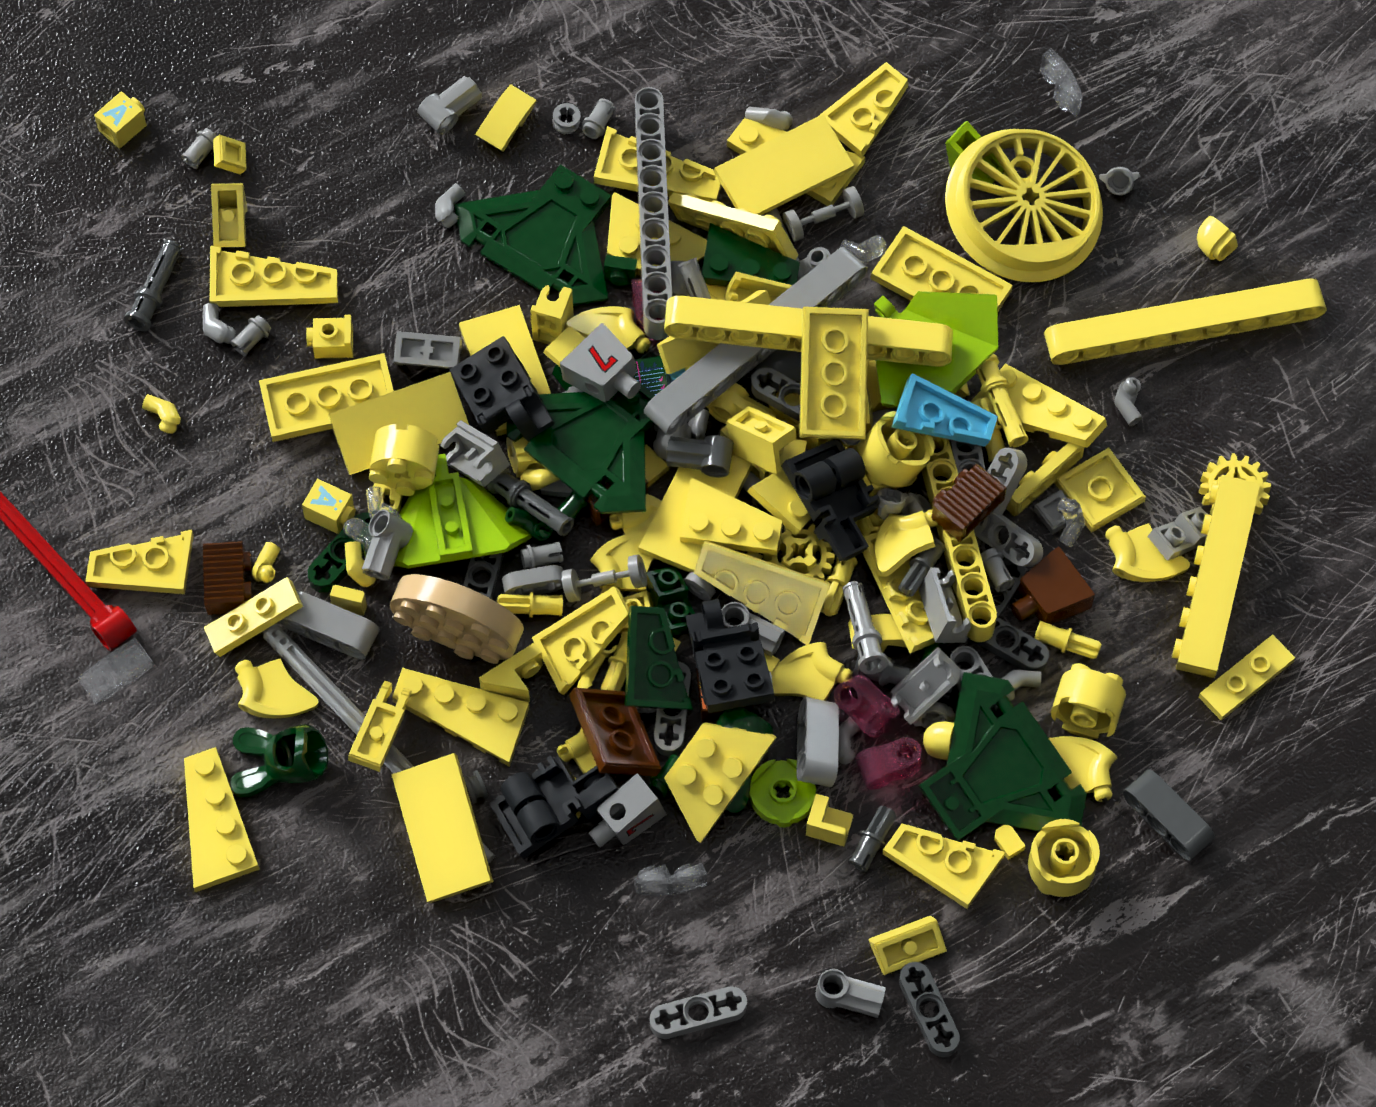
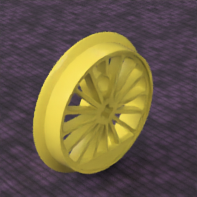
M1007 129L987 134L973 142L960 154L947 180L945 192L946 212L956 239L969 256L982 267L996 275L1020 282L1053 280L1077 268L1089 256L1097 243L1103 221V205L1095 175L1084 157L1073 146L1057 136L1032 129ZM1014 148L1016 157L1010 162L1002 149ZM1023 148L1035 150L1033 160L1023 156ZM993 153L1005 170L1004 174L984 161L983 158ZM1041 153L1052 157L1054 161L1036 184ZM1058 162L1069 172L1041 188ZM975 167L1002 186L973 179L972 174ZM1015 167L1022 168L1026 172L1027 178H1021ZM1071 178L1075 180L1079 188L1076 190L1049 192ZM970 188L1003 196L1004 198L972 201L970 199ZM1082 197L1084 209L1053 200ZM1010 205L981 223L978 222L973 209ZM1057 212L1083 218L1082 229L1077 228ZM1013 213L1014 217L997 241H994L984 231V228ZM1018 218L1022 219L1017 245L1001 244ZM1030 220L1035 244L1024 245L1028 221ZM1049 220L1072 235L1073 238L1062 240ZM1039 223L1052 242L1043 243Z

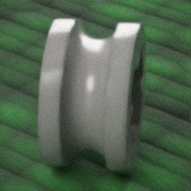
M562 103L554 109L552 123L557 132L571 134L579 128L581 115L578 107L570 103ZM566 114V117L571 115L572 122L567 123V120H565V123L562 122L561 116Z

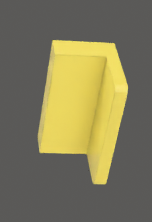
M750 406L726 421L728 437L734 443L732 454L774 474L781 471L779 450L797 438L794 426Z

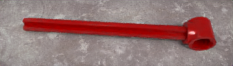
M0 491V520L91 618V630L102 645L112 652L136 633L137 629L128 615L119 606L105 605Z

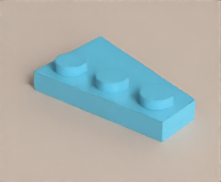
M912 373L906 381L891 428L985 447L991 440L998 416Z

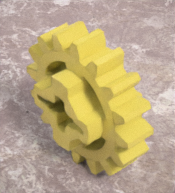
M1232 453L1230 461H1226L1223 456H1219L1217 465L1212 462L1208 464L1207 472H1203L1200 480L1202 484L1199 488V494L1205 495L1202 500L1203 506L1212 505L1211 515L1214 504L1208 503L1212 483L1219 485L1221 478L1219 476L1227 473L1226 476L1260 483L1254 513L1258 515L1262 513L1263 505H1267L1270 497L1268 493L1271 489V483L1265 482L1268 477L1267 472H1258L1259 462L1250 465L1248 464L1249 456H1245L1242 461H1238L1236 454Z
M812 524L808 530L802 528L796 536L785 527V532H781L778 552L779 550L782 551V562H778L776 555L764 554L763 560L824 581V574L831 575L832 566L830 564L834 563L835 554L831 553L832 548L828 542H824L825 539L819 540L814 532L815 525ZM818 551L821 556L819 564L816 563V559L814 558L816 556V552Z

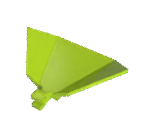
M918 291L901 313L883 295L874 303L875 313L879 317L944 324L953 330L952 361L945 366L935 367L876 360L882 406L898 408L906 381L912 373L955 394L976 374V370L998 350L997 295Z
M439 454L433 484L425 489L415 490L414 495L409 496L398 515L399 518L411 524L413 532L407 545L399 549L394 566L414 568L505 553L532 537L521 526L506 522L505 515L508 508L484 487L473 480L459 477V472L449 474L446 455Z

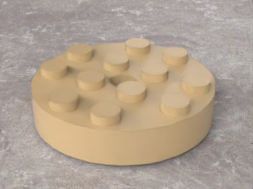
M419 574L403 576L390 602V609L394 614L393 619L402 625L412 628L411 634L424 641L431 639L455 649V654L472 660L473 656H477L487 662L498 664L499 660L511 658L524 631L521 621L501 604L470 588L437 577Z

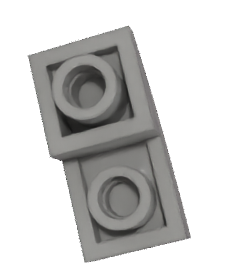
M1201 506L1183 512L1174 522L1154 528L1147 537L1164 558L1169 561L1205 543L1207 535L1202 534L1201 529L1205 514H1209Z

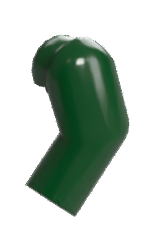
M515 507L508 508L505 515L506 522L521 526L533 539L544 541L552 535L553 529L527 511Z

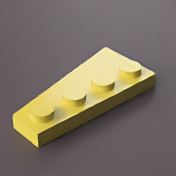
M744 118L727 139V147L741 155L787 131ZM846 151L854 164V169L806 194L826 206L833 205L864 165L865 156L860 158L857 154Z
M607 126L594 174V184L638 192L635 137L626 138L617 134V130ZM666 150L667 194L669 198L675 192L682 195L687 193L693 194L699 199L708 202L718 201L721 183L713 169L689 159L684 161L671 156V152Z
M673 192L668 200V204L678 220L708 232L710 223L788 258L796 260L798 257V253L782 227L781 221L772 215L761 216L753 214L745 208L735 209L727 207L725 204L715 200L708 202L689 193L682 195Z
M210 246V303L217 304L219 307L338 303L337 269L301 262L291 264L281 262L280 258L268 256L267 259L250 256L248 252L236 250V253L222 251L221 247Z
M1005 363L1000 369L1002 376L1006 377L1009 382L1007 391L1025 431L1032 433L1034 431L1045 432L1049 434L1050 438L1088 448L1107 427L1105 417ZM980 391L970 402L972 403L974 400L985 396Z
M878 532L864 537L869 547L862 553L911 654L935 643L919 590L916 591L914 596L908 597L900 592L898 588L911 568L909 563L912 558L904 562L889 576H882L875 558V543Z
M704 541L694 570V574L714 587L740 601L747 608L762 615L774 625L784 629L805 645L810 644L830 585L829 582L708 541Z

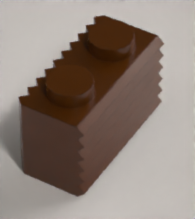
M975 464L970 470L967 468L963 469L955 478V485L948 491L945 489L941 490L932 501V520L942 526L958 542L967 537L1005 500L1007 488L978 464Z
M242 541L203 544L205 608L208 615L226 614L253 598L251 581H246V571H252L251 552H245Z

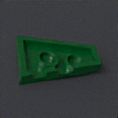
M710 223L702 275L706 284L727 287L735 272L789 285H794L798 281L800 262Z
M629 607L625 707L691 711L693 710L692 704L687 696L684 676L678 664L674 650L675 644L664 608Z

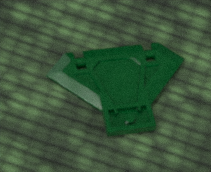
M560 164L540 190L454 204L456 215L458 216L457 222L460 239L464 245L470 248L476 241L484 246L480 252L482 256L539 291L549 285L550 291L555 289L560 292L563 287L571 288L573 306L608 300L594 223L611 203L612 195ZM487 228L494 232L492 236L485 232ZM565 275L572 280L568 283L562 277Z
M642 384L638 393L631 399H628L618 391L609 401L605 402L586 392L539 394L555 424L530 439L524 451L581 498L586 499L591 494L597 497L598 501L593 506L601 514L646 512L645 432L654 422L644 414V409L655 394ZM511 419L507 421V437L516 442L522 437L524 438V436ZM606 481L612 485L609 489L603 486Z
M963 672L947 766L918 785L956 841L984 822L1040 831L1047 823L1059 819L1074 820L1080 823V826L1082 824L1087 793L1081 784L1073 789L1069 787L1064 778L1070 775L1072 771L1022 701L1014 707L1006 696L1015 690L1009 680ZM995 703L1003 713L999 718H996L989 708ZM1051 787H1054L1060 796L1055 802L1047 791Z

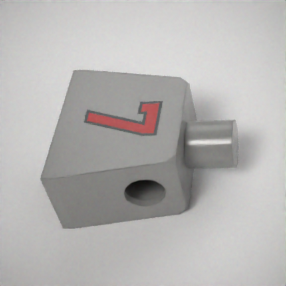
M603 323L560 362L562 378L565 382L603 402L609 401L618 391L628 399H631L638 393L641 387V383L633 378L636 374L633 355Z
M637 773L597 808L603 820L589 830L588 834L599 848L615 836L624 845L667 814L658 798Z

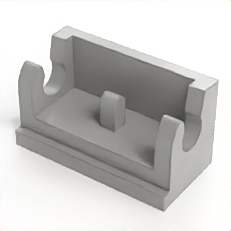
M397 331L393 363L400 366L413 365L451 369L460 363L463 343L461 337Z
M460 420L456 424L457 427L445 436L440 444L441 447L446 449L451 443L456 442L454 450L446 455L447 465L482 487H485L503 472L510 463L497 441Z
M930 568L918 590L935 643H965L968 639L967 634L971 629V623L969 618L962 621L952 590V585L956 578L954 571L950 570L945 578L939 579V568Z
M937 647L891 690L893 694L891 698L892 705L894 707L900 705L905 711L904 719L911 725L959 681L961 669Z

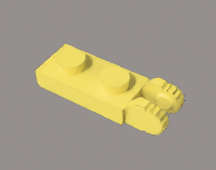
M384 681L376 699L372 700L349 752L348 761L380 772L403 720L405 709L411 697L412 691L410 689L404 688L399 694L396 706L386 703L392 692V683Z

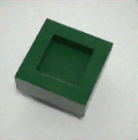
M606 255L604 262L605 281H610L619 286L627 284L636 285L638 275L637 259Z

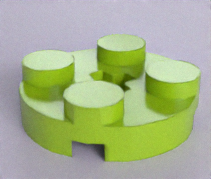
M774 759L762 764L753 774L749 799L754 811L763 820L786 828L793 823H798L809 815L817 790L815 784L797 780V760L776 761ZM786 785L789 786L790 797L778 798L776 796L777 791L775 787L784 788Z

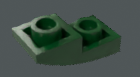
M671 566L646 572L647 586L654 607L665 609L672 637L689 633L686 615L695 614L687 599L689 589L678 568Z

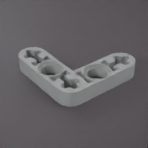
M1009 447L1002 448L995 455L987 472L1007 488L1005 500L984 519L982 525L979 524L974 529L975 536L990 547L996 548L998 552H1002L1004 557L1014 564L1023 567H1034L1042 560V544L1002 515L1026 471L1027 458L1021 450ZM1009 457H1011V462L1014 463L1012 468H1010V464L1007 462ZM1003 527H1006L1009 532V538L1002 545L999 542L998 534ZM1017 545L1026 546L1027 551L1030 553L1029 557L1026 558V553L1020 548L1015 547Z

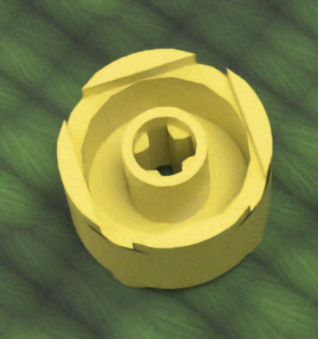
M891 411L884 414L866 434V439L861 440L858 444L857 450L864 462L865 470L868 472V479L876 485L884 484L890 487H904L909 485L928 464L934 453L935 445L933 437L930 435L891 428L896 411Z
M397 424L384 426L376 432L369 468V480L373 483L395 488L396 493L402 496H412L415 490L425 489L432 485L439 454L436 436L423 428L407 425L406 430H396Z
M1073 664L1071 670L1062 675L1051 709L1052 719L1055 721L1057 717L1063 722L1062 728L1080 737L1098 739L1100 733L1107 732V737L1112 736L1115 733L1126 698V692L1122 686L1123 679L1114 673L1104 674L1091 670L1084 664Z
M1059 819L1047 823L1035 836L1028 859L1029 873L1038 889L1046 895L1069 897L1086 890L1094 878L1099 861L1100 850L1098 841L1090 830H1086L1080 826V823L1074 820ZM1058 856H1064L1065 861L1062 858H1058Z

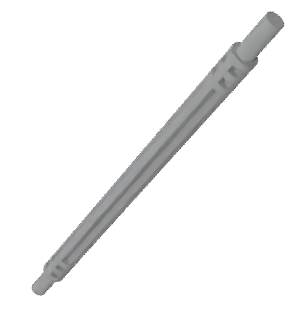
M278 624L262 631L264 633L263 638L357 735L365 715ZM392 744L384 761V764L394 774L414 767ZM482 842L489 864L495 855Z

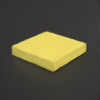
M1110 448L1103 450L1055 478V485L1059 490L1063 491L1091 533L1142 504L1146 498Z

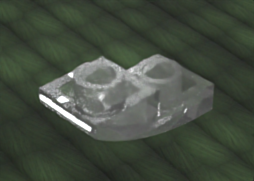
M1050 48L1042 55L1040 72L1047 82L1055 84L1053 98L1057 105L1065 111L1068 110L1076 117L1080 113L1082 103L1080 87L1068 65Z
M134 638L95 663L78 676L77 680L94 704L100 705L124 685L132 684L155 664L138 640Z
M702 862L694 866L693 864L683 865L675 870L673 875H670L665 864L659 867L651 865L639 871L638 876L634 877L636 893L646 896L675 895L707 886V872Z

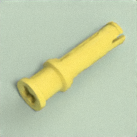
M993 354L976 370V374L982 384L980 390L983 396L988 397L991 401L1009 446L1016 448L1025 444L1029 438L1007 391L1009 382L1006 377L1002 376L998 367V357Z

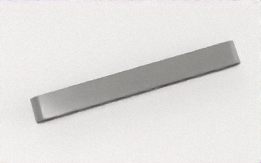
M646 87L639 90L635 96L643 328L649 338L662 340L668 337L664 331L666 302L672 297L664 106L662 93L655 88Z
M840 247L769 305L803 309V307L829 308L864 278L868 267L845 247ZM720 343L657 393L647 403L644 414L667 435L673 434L777 349Z

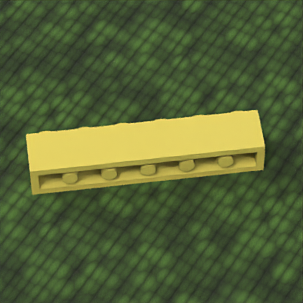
M1221 475L1219 485L1212 483L1208 503L1214 504L1212 515L1205 514L1201 533L1207 535L1204 546L1198 545L1194 564L1199 565L1197 577H1190L1186 594L1192 597L1190 609L1183 607L1179 627L1185 628L1182 640L1176 639L1172 658L1178 659L1176 665L1178 670L1211 678L1216 676L1260 483Z

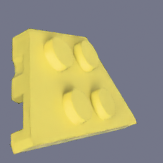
M614 192L611 200L607 255L637 259L638 275L641 276L639 206L637 203ZM669 220L670 260L685 262L697 257L699 262L704 259L707 239Z
M706 722L700 726L664 777L698 842L704 841L776 740V736L768 733L750 732L734 727H722L721 725Z

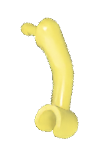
M617 645L611 650L604 649L582 674L577 688L589 689L593 685L592 683L605 658L611 656L616 650Z

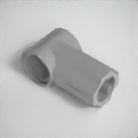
M463 76L440 95L433 93L427 96L419 105L417 113L438 134L442 135L454 127L459 115L482 99V92L470 77Z
M382 509L375 513L369 523V533L373 537L362 570L364 574L370 577L389 580L399 549H402L410 541L413 530L410 523Z
M730 602L724 605L721 609L724 628L733 627V625L727 623L731 618L741 620L742 623L739 625L757 622L759 640H761L764 653L772 657L777 652L785 635L784 629L750 613L742 603Z
M829 969L821 974L815 996L817 1001L826 1008L841 1007L878 1018L886 987L847 977L838 969ZM827 983H834L839 986L841 992L835 995L829 994L824 990L823 986Z

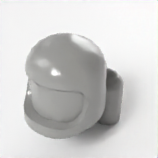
M701 410L688 423H685L670 435L664 433L655 424L654 429L657 433L653 442V450L656 455L666 461L670 436L704 440L709 411Z

